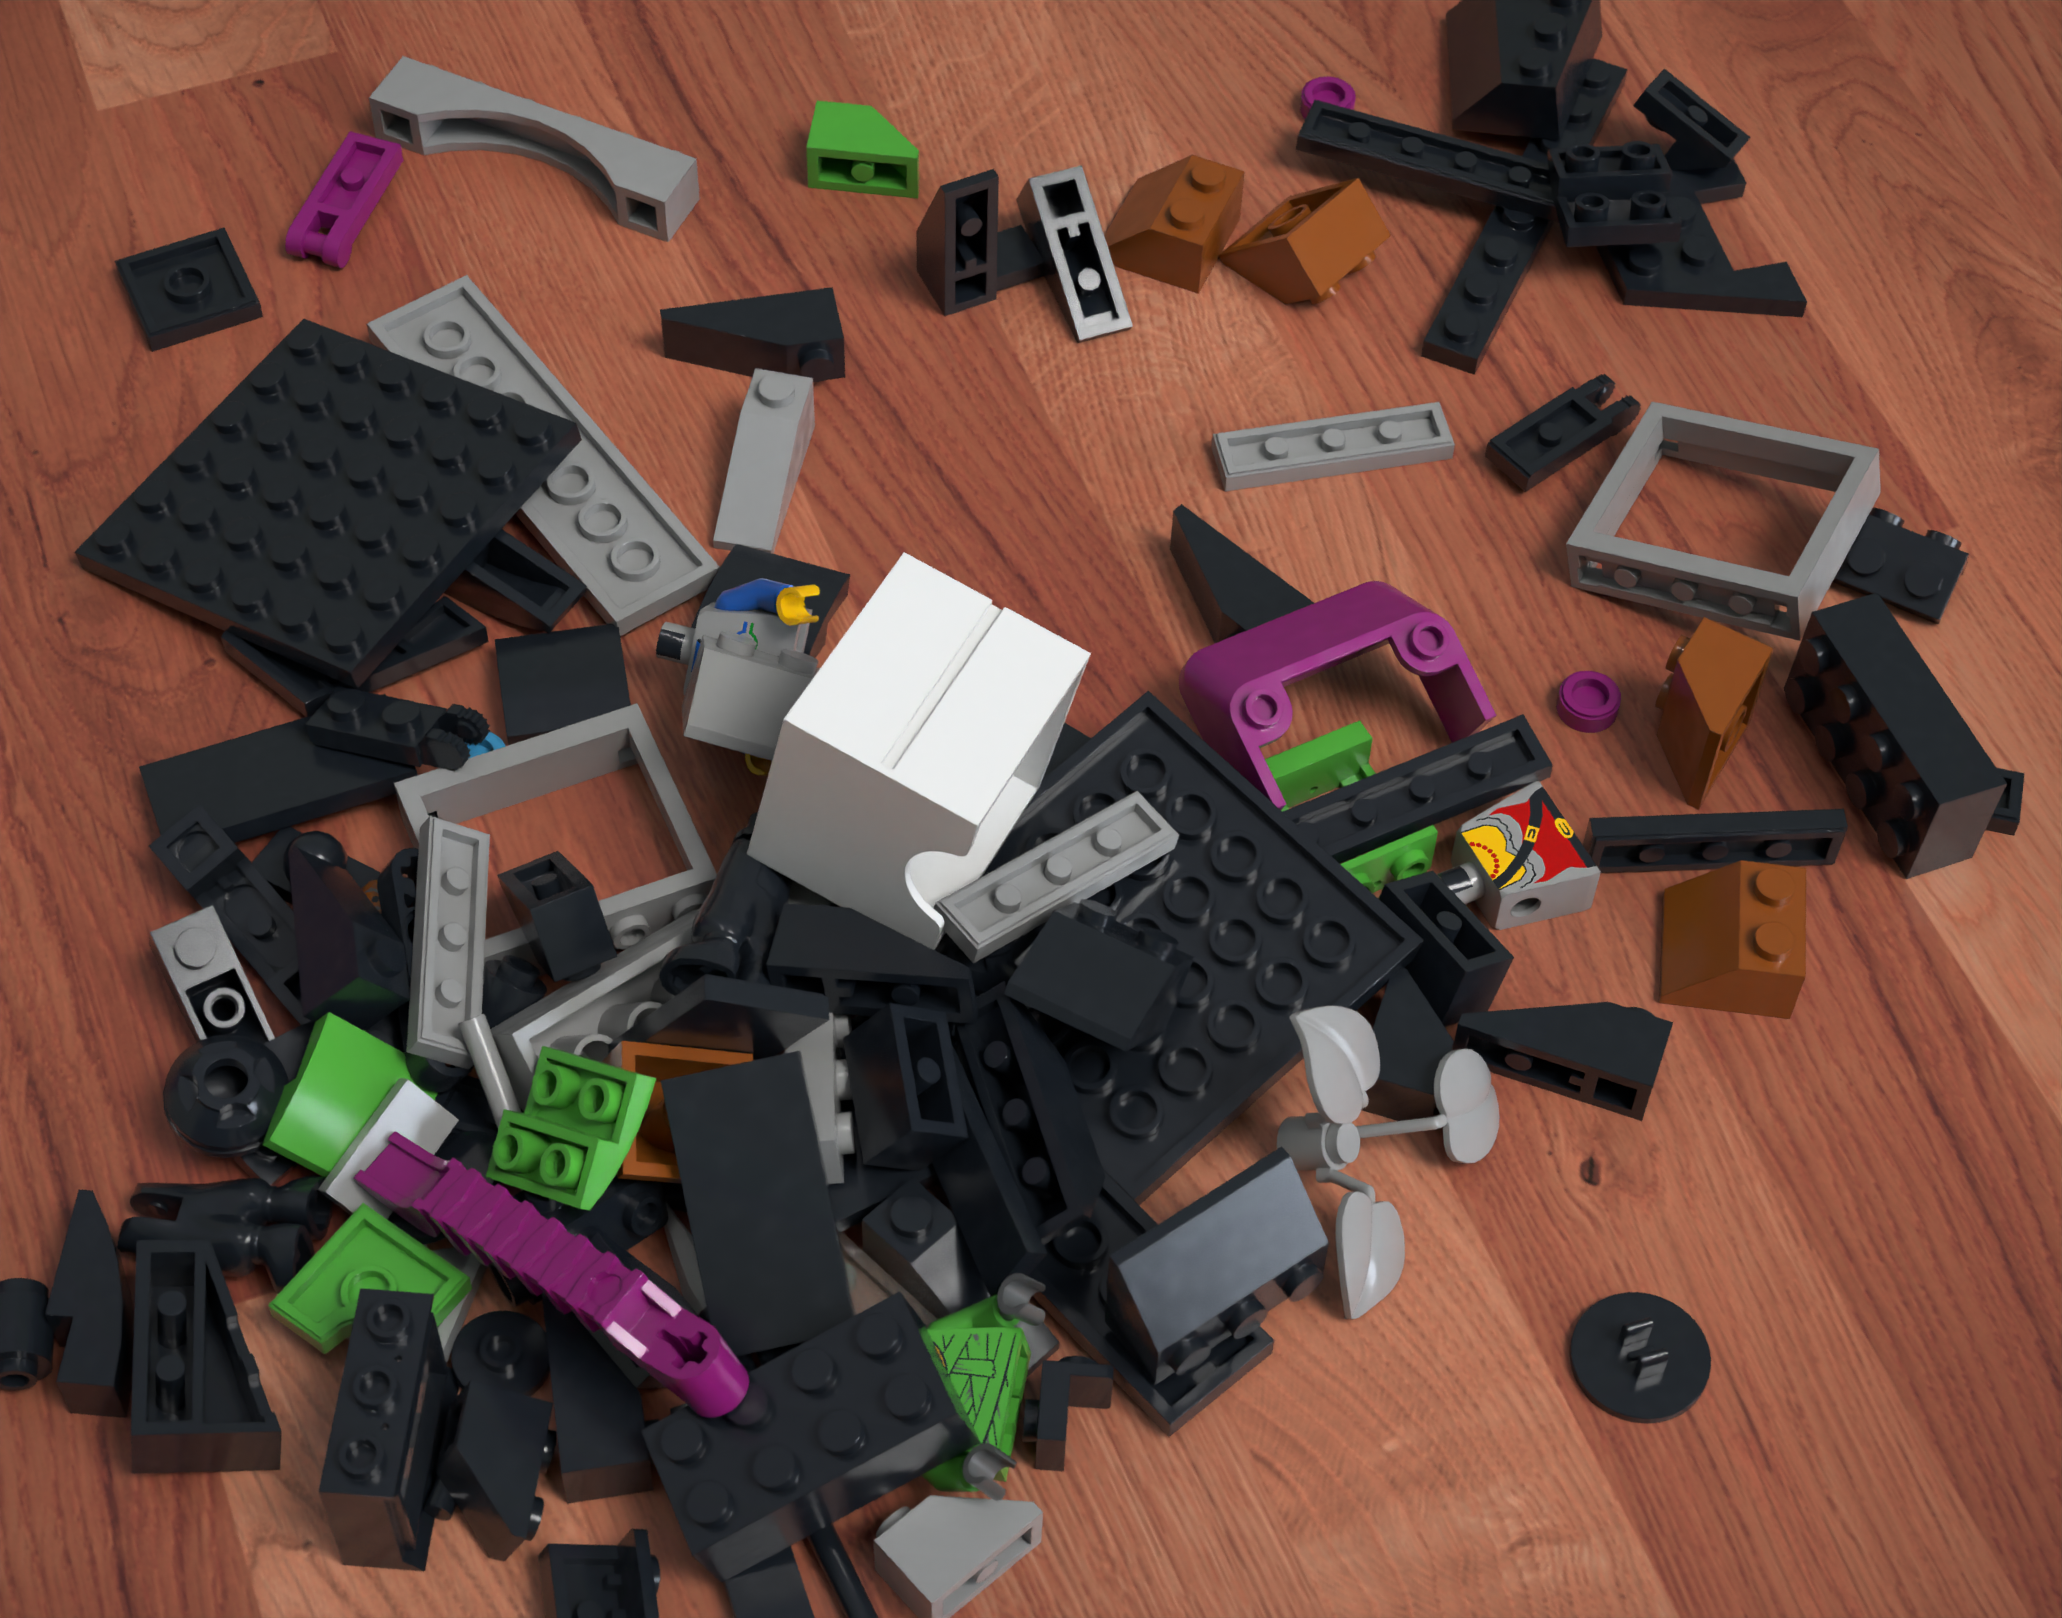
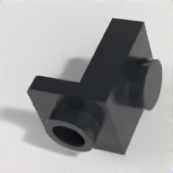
M1069 1356L1059 1361L1043 1360L1040 1400L1026 1399L1023 1442L1037 1443L1035 1470L1064 1472L1068 1407L1109 1409L1112 1399L1113 1366L1098 1364L1095 1360L1082 1356Z

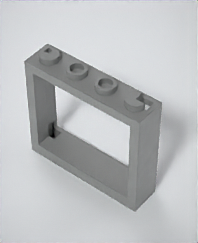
M1651 402L1566 543L1571 587L1701 618L1706 617L1710 620L1801 641L1811 613L1817 611L1881 493L1879 449ZM1664 438L1677 441L1678 443L1666 441ZM1662 455L1835 492L1790 576L1615 537L1620 525ZM1598 563L1602 564V569L1595 567ZM1779 605L1787 607V612L1780 611Z
M637 703L469 758L463 767L457 770H450L448 767L444 769L438 768L394 783L403 824L413 848L419 849L420 827L429 816L458 824L638 764L687 871L599 901L615 950H625L692 910H699L717 876ZM521 928L485 940L484 965L488 960L502 961L505 955H512L536 966L540 971L539 977L547 974L538 964Z

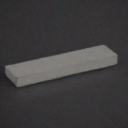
M1440 402L1216 433L1212 436L1211 448L1224 490L1232 491L1453 459L1455 444Z
M1136 791L937 901L934 910L944 919L943 930L967 957L975 963L1047 922L1054 910L1074 902L1079 904L1081 899L1093 896L1175 849L1179 834Z
M429 816L420 827L407 1053L469 1070L474 1064L458 1023L482 1014L490 834Z

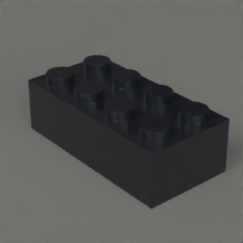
M1878 592L1813 611L1784 686L1785 696L1790 708L1794 713L1801 715L1815 737L1819 753L1826 761L1832 763L1846 785L1850 801L1857 809L1863 811L1877 833L1881 849L1889 858L1894 859L1906 879L1972 858L2007 785L2006 781Z
M900 1291L749 1372V1386L745 1397L736 1408L727 1414L708 1418L696 1414L689 1406H686L641 1430L692 1556L721 1583L981 1443L924 1322Z

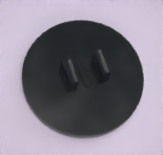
M1627 1292L1615 1294L1598 1301L1579 1319L1571 1338L1570 1364L1579 1387L1596 1406L1622 1420L1635 1423H1659L1676 1418L1689 1410L1698 1401L1709 1379L1711 1355L1708 1342L1701 1328L1681 1307L1656 1295Z

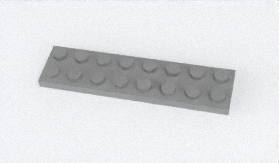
M467 275L367 323L369 339L377 347L576 422L582 440L515 514L561 569L587 585V591L583 596L607 624H614L616 627H619L620 636L709 589L720 566Z

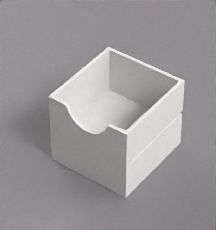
M904 552L783 719L747 855L841 907L852 908L935 950L946 933L943 930V917L934 910L935 903L983 876L1036 794L1091 653L1006 607L1003 610L992 605V599Z

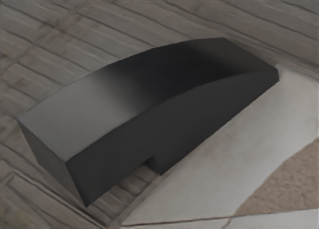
M501 529L444 594L493 617L523 627L550 633L586 593L587 585Z
M79 1189L45 1312L59 1347H65L56 1383L70 1413L127 1418L133 1375L134 1314L132 1296L120 1253L93 1190Z

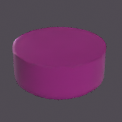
M1325 76L1315 78L1305 84L1302 89L1300 113L1306 119L1314 100L1354 110L1355 91L1347 82L1336 77Z
M1579 671L1569 675L1562 682L1556 703L1557 713L1561 720L1574 730L1584 733L1601 732L1615 722L1621 703V693L1616 683L1608 676L1595 671Z

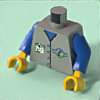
M759 578L725 590L720 594L716 602H712L700 610L696 629L665 621L658 637L656 656L657 658L688 665L683 689L685 695L703 635L718 639L722 631L736 633L754 640L757 643L755 650L779 657L782 649L804 653L809 625L819 620V616H812V609L805 608L804 601L805 597L819 595V587L815 584L794 587L793 585ZM743 753L746 765L753 774L768 776L772 763L771 760Z

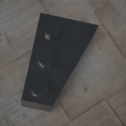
M210 1239L137 1240L131 1408L132 1474L280 1470L282 1431L275 1412H272L259 1379V1369L253 1353L250 1354L238 1323L237 1310Z

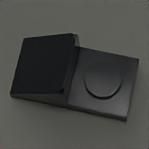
M1665 68L1633 105L1644 114L1651 126L1659 131L1666 132L1676 140L1664 155L1671 171L1725 168L1751 138Z

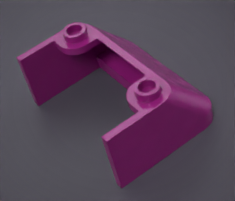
M1381 581L1363 583L1200 649L1189 658L1179 675L1180 693L1203 741L1280 810L1283 809L1286 802L1260 748L1281 738L1291 724L1293 710L1290 699L1284 689L1285 686L1390 644L1400 664L1409 672L1419 676L1452 743L1478 733L1497 716L1452 626L1438 614L1395 587Z

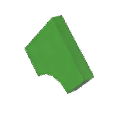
M362 1203L271 1301L268 1307L273 1318L323 1354H326L344 1339L351 1336L360 1288L433 1294L434 1300L431 1312L434 1313L438 1328L472 1290V1284L469 1276Z

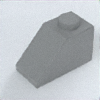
M929 1495L912 1510L907 1506L898 1509L879 1527L876 1539L874 1540L875 1571L918 1618H950L1041 1543L1043 1511L1031 1501H996L982 1498Z

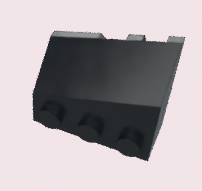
M1461 0L1446 13L1453 130L1560 140L1602 38L1600 0Z

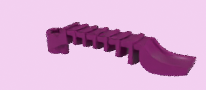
M394 1131L388 1138L389 1145L365 1172L360 1170L353 1177L366 1192L429 1236L437 1237L442 1231L455 1249L462 1255L467 1256L472 1253L485 1266L493 1262L505 1277L512 1279L517 1276L532 1294L538 1296L544 1292L560 1312L567 1314L573 1311L586 1329L593 1333L601 1329L618 1351L629 1357L687 1403L696 1414L708 1418L722 1416L736 1408L745 1397L749 1386L748 1373L713 1325L682 1308L652 1283L642 1271L637 1268L633 1271L627 1269L616 1255L609 1251L605 1254L595 1249L588 1238L581 1234L575 1237L565 1229L559 1220L553 1217L548 1220L541 1216L533 1204L526 1200L522 1203L515 1200L505 1187L500 1184L494 1187L474 1168L471 1167L467 1170L455 1158L451 1160L441 1159Z

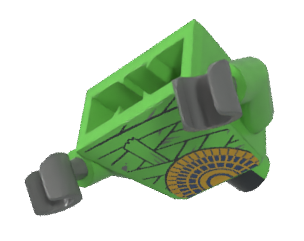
M1014 1273L1008 1276L1002 1282L998 1294L937 1319L927 1327L981 1442L921 1475L940 1492L981 1491L993 1500H1002L1006 1490L993 1480L1006 1482L1009 1467L1015 1468L1017 1464L1011 1458L1031 1350L1023 1329L1013 1326L1017 1325L1019 1321L1031 1326H1039L1044 1322L1045 1311L1028 1302L1035 1293L1046 1289L1045 1284L1022 1273Z

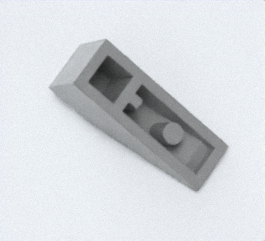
M755 368L740 412L713 538L714 548L731 551L736 544L774 553L815 427L813 378Z

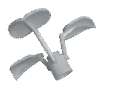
M1320 1006L1304 1009L1289 1016L1302 1046L1309 1090L1319 1113H1306L1305 1116L1286 1118L1278 1130L1277 1149L1282 1146L1291 1156L1297 1171L1316 1170L1317 1182L1334 1183L1351 1191L1343 1196L1338 1207L1335 1234L1344 1319H1357L1384 1299L1398 1282L1405 1260L1404 1232L1400 1217L1393 1204L1388 1201L1375 1202V1190L1371 1185L1338 1170L1343 1169L1348 1163L1353 1162L1357 1158L1360 1150V1139L1435 1130L1442 1127L1444 1147L1449 1159L1457 1163H1475L1484 1158L1494 1145L1499 1129V1105L1495 1089L1491 1084L1490 1070L1483 1058L1471 1049H1456L1445 1054L1439 1062L1435 1073L1434 1098L1440 1113L1439 1115L1355 1126L1351 1122L1357 1119L1361 1109L1367 1107L1369 1103L1366 1090L1375 1084L1379 1076L1380 1055L1376 1036L1369 1022L1358 1012L1342 1006Z

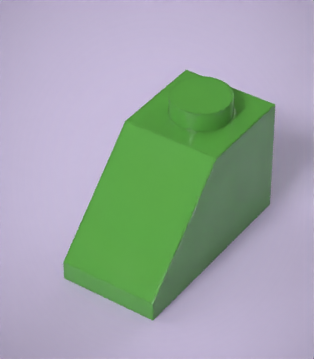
M816 101L806 146L808 188L918 199L919 150L872 106Z

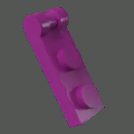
M349 131L290 225L285 240L287 254L304 259L308 258L311 254L322 257L324 264L338 268L345 267L350 259L352 244L403 162L401 144ZM321 227L330 229L327 235L320 234L318 231Z

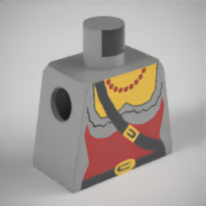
M1536 781L1462 824L1456 832L1451 856L1453 868L1437 875L1464 904L1475 901L1491 927L1503 930L1590 909L1601 871L1540 781Z

